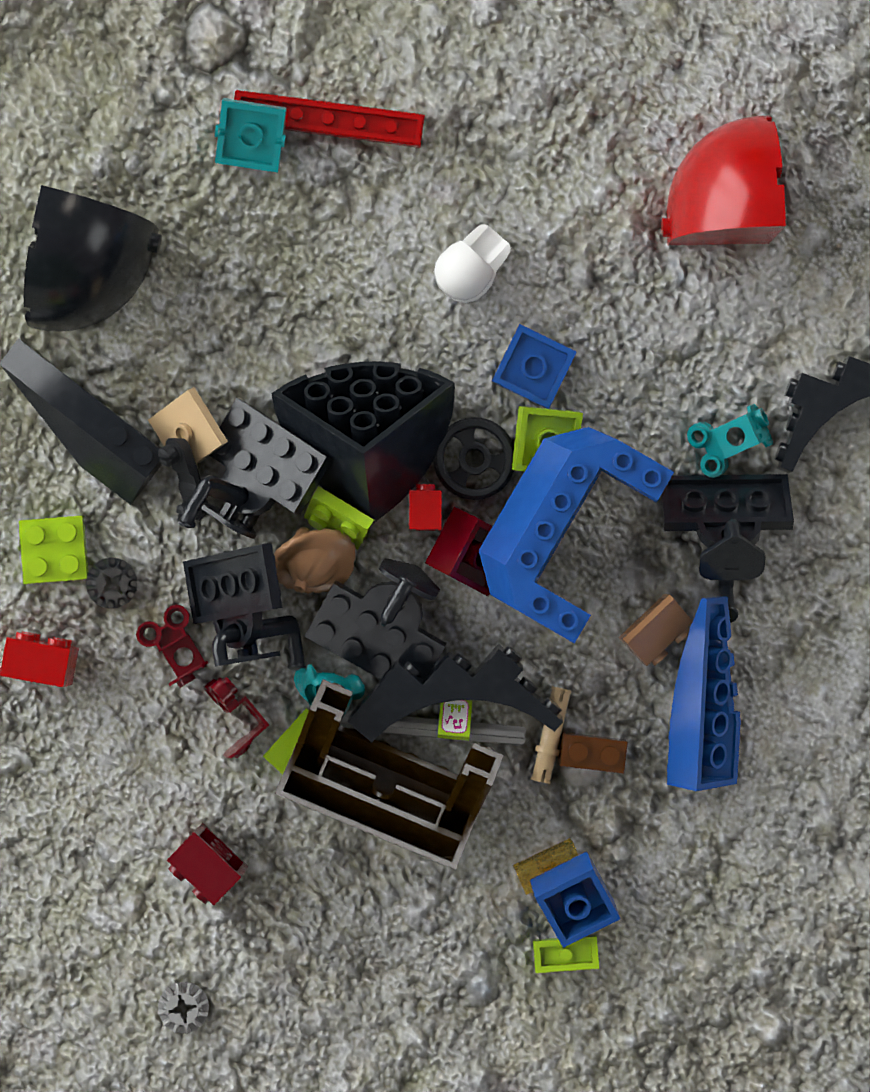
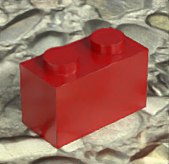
M416 484V490H409L410 531L442 530V491L435 490V484Z

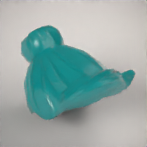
M308 664L307 668L295 671V687L309 703L310 707L323 679L331 683H338L345 689L353 692L344 715L349 710L351 701L361 699L365 693L361 678L355 674H350L344 678L335 673H317L312 664Z

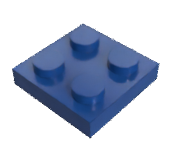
M519 324L491 382L543 408L549 409L577 352Z

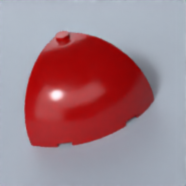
M751 116L726 123L704 136L686 154L670 186L667 201V218H662L661 233L662 237H667V246L769 244L786 227L784 185H777V178H781L782 156L777 128L771 116Z

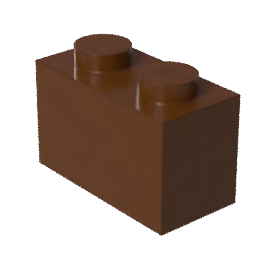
M562 732L558 764L565 767L624 774L628 741L618 738Z

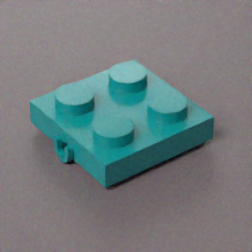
M223 98L220 123L216 124L215 137H218L215 163L278 173L282 147H285L286 134H284L287 107Z

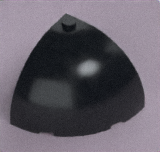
M41 185L32 228H35L34 233L37 235V239L32 241L28 247L25 269L23 304L24 307L30 308V312L26 311L25 314L27 325L31 328L45 331H73L95 325L119 311L133 297L142 284L153 253L159 252L162 235L158 234L159 229L153 222L124 209Z
M365 361L324 368L325 373L310 378L305 374L271 393L279 424L333 459L319 485L327 492L374 519L373 525L409 494V490H413L435 458L434 455L446 436L452 418L455 383L442 375L423 368L414 371L401 368V363Z

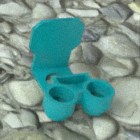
M755 404L747 407V414L715 429L706 422L696 423L688 429V442L695 448L705 447L707 454L702 457L700 462L701 470L706 476L714 478L724 474L728 468L727 458L759 443H762L765 447L773 444V438L767 427L769 419L762 408H758ZM732 427L741 428L745 434V440L739 446L732 445L727 439V433ZM696 430L703 433L704 438L702 442L695 439L694 434ZM710 459L717 463L715 471L708 467Z

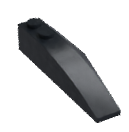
M18 338L0 361L1 367L76 462L128 504L132 505L162 466L160 462L161 457L158 456L160 447Z

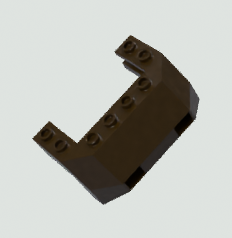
M323 679L274 794L456 870L475 819L494 783L504 755L495 752L490 747L473 743L459 774H455L444 766L424 761L417 755L405 753L391 747L384 741L374 740L370 742L358 730L340 725L353 692L345 689L338 683H331Z

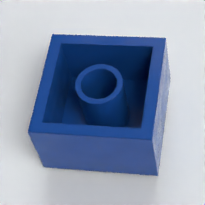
M587 851L530 879L535 899L563 948L621 919L614 899Z

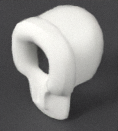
M485 224L479 225L463 241L459 240L449 246L438 258L434 274L439 288L454 301L463 303L477 301L492 286L496 272L508 257L511 247L490 226Z

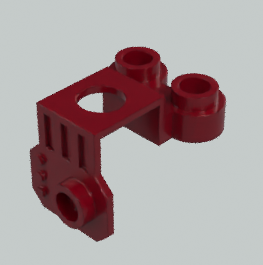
M172 605L164 613L165 625L161 627L153 621L144 622L137 628L136 637L141 645L146 647L156 645L159 652L162 651L177 676L175 680L168 683L169 686L177 683L179 688L196 679L194 673L201 668L207 667L210 661L203 659L190 635L184 629L190 622L188 609L182 605ZM176 611L181 612L184 617L183 621L179 624L172 620V615ZM147 628H153L156 631V637L153 640H148L145 637ZM185 647L191 650L193 660L189 665L180 666L176 663L174 655L179 648Z
M219 677L216 680L213 678L203 688L224 712L231 713L242 703L259 723L223 754L225 758L231 759L235 757L236 759L250 748L252 741L270 725L246 696L239 695L235 698L238 689L227 677L224 679Z

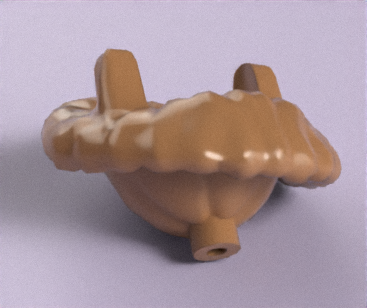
M301 527L293 538L283 543L274 553L278 582L287 589H294L296 592L307 594L312 592H329L335 581L344 585L354 569V561L356 559L355 544L351 542L348 535L342 534L341 531L336 529H315L310 531L308 528Z

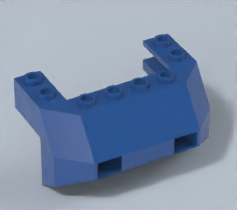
M590 427L543 439L479 549L490 595L574 644L591 615L537 584V581L600 473L603 472L655 503L659 500L674 474L672 470L618 439Z

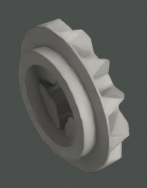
M178 982L170 985L164 990L158 1001V1015L163 1025L174 1033L189 1034L200 1028L209 1013V1002L206 994L200 987L189 982ZM179 995H181L186 1005H196L188 1010L187 1021L182 1017L181 1012L170 1011L179 1005Z

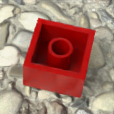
M25 631L16 632V636L6 637L0 676L57 687H67L73 684L79 647L71 646L72 640L53 637L48 638V642L41 641V634Z

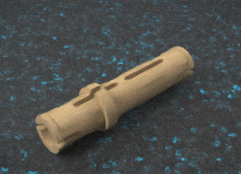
M552 686L550 699L562 709L559 714L562 716L564 723L571 690ZM563 723L555 732L546 725L543 726L540 743L535 747L537 757L530 780L547 784L551 783L555 758L560 755V750L557 749Z

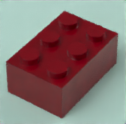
M204 823L167 859L171 864L168 868L170 872L180 881L184 879L189 881L195 887L192 890L194 895L204 904L210 902L212 905H215L236 884L249 867Z

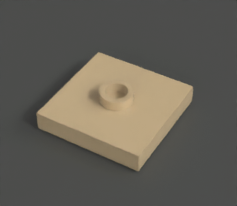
M195 387L184 392L148 419L163 446H165L169 438L186 439L191 446L196 465L228 442Z

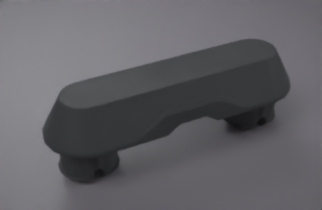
M169 438L165 446L159 449L158 456L161 457L160 462L164 466H172V469L177 472L179 478L178 487L183 503L177 506L176 513H179L178 517H181L201 478L188 441L184 438ZM201 509L195 520H202L206 512Z

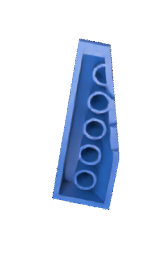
M726 596L702 598L689 630L673 695L668 735L667 785L701 791L737 784L741 720L740 711H735L733 697L738 695L737 683L731 681L730 667L734 666L735 663L734 654L730 652L727 644L732 635L728 597Z

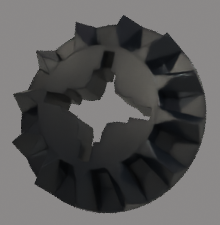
M105 558L95 563L89 570L86 578V589L90 598L99 606L110 609L119 608L129 603L136 593L137 576L127 562L118 558ZM103 572L112 578L116 575L119 576L121 573L123 574L117 583L122 591L121 594L113 589L105 591L103 594L101 593L107 584L104 580L105 577L102 575Z

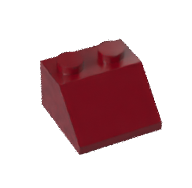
M454 507L425 564L489 597L490 592L479 549L492 526Z

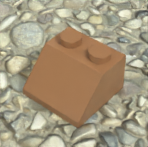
M663 594L618 638L645 666H648L650 663L656 666L667 656L668 652L665 649L673 641L679 644L688 636L690 630L688 627L693 621L670 594Z

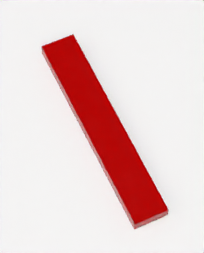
M240 90L235 91L234 100L287 107L284 130L421 148L425 118L423 114Z

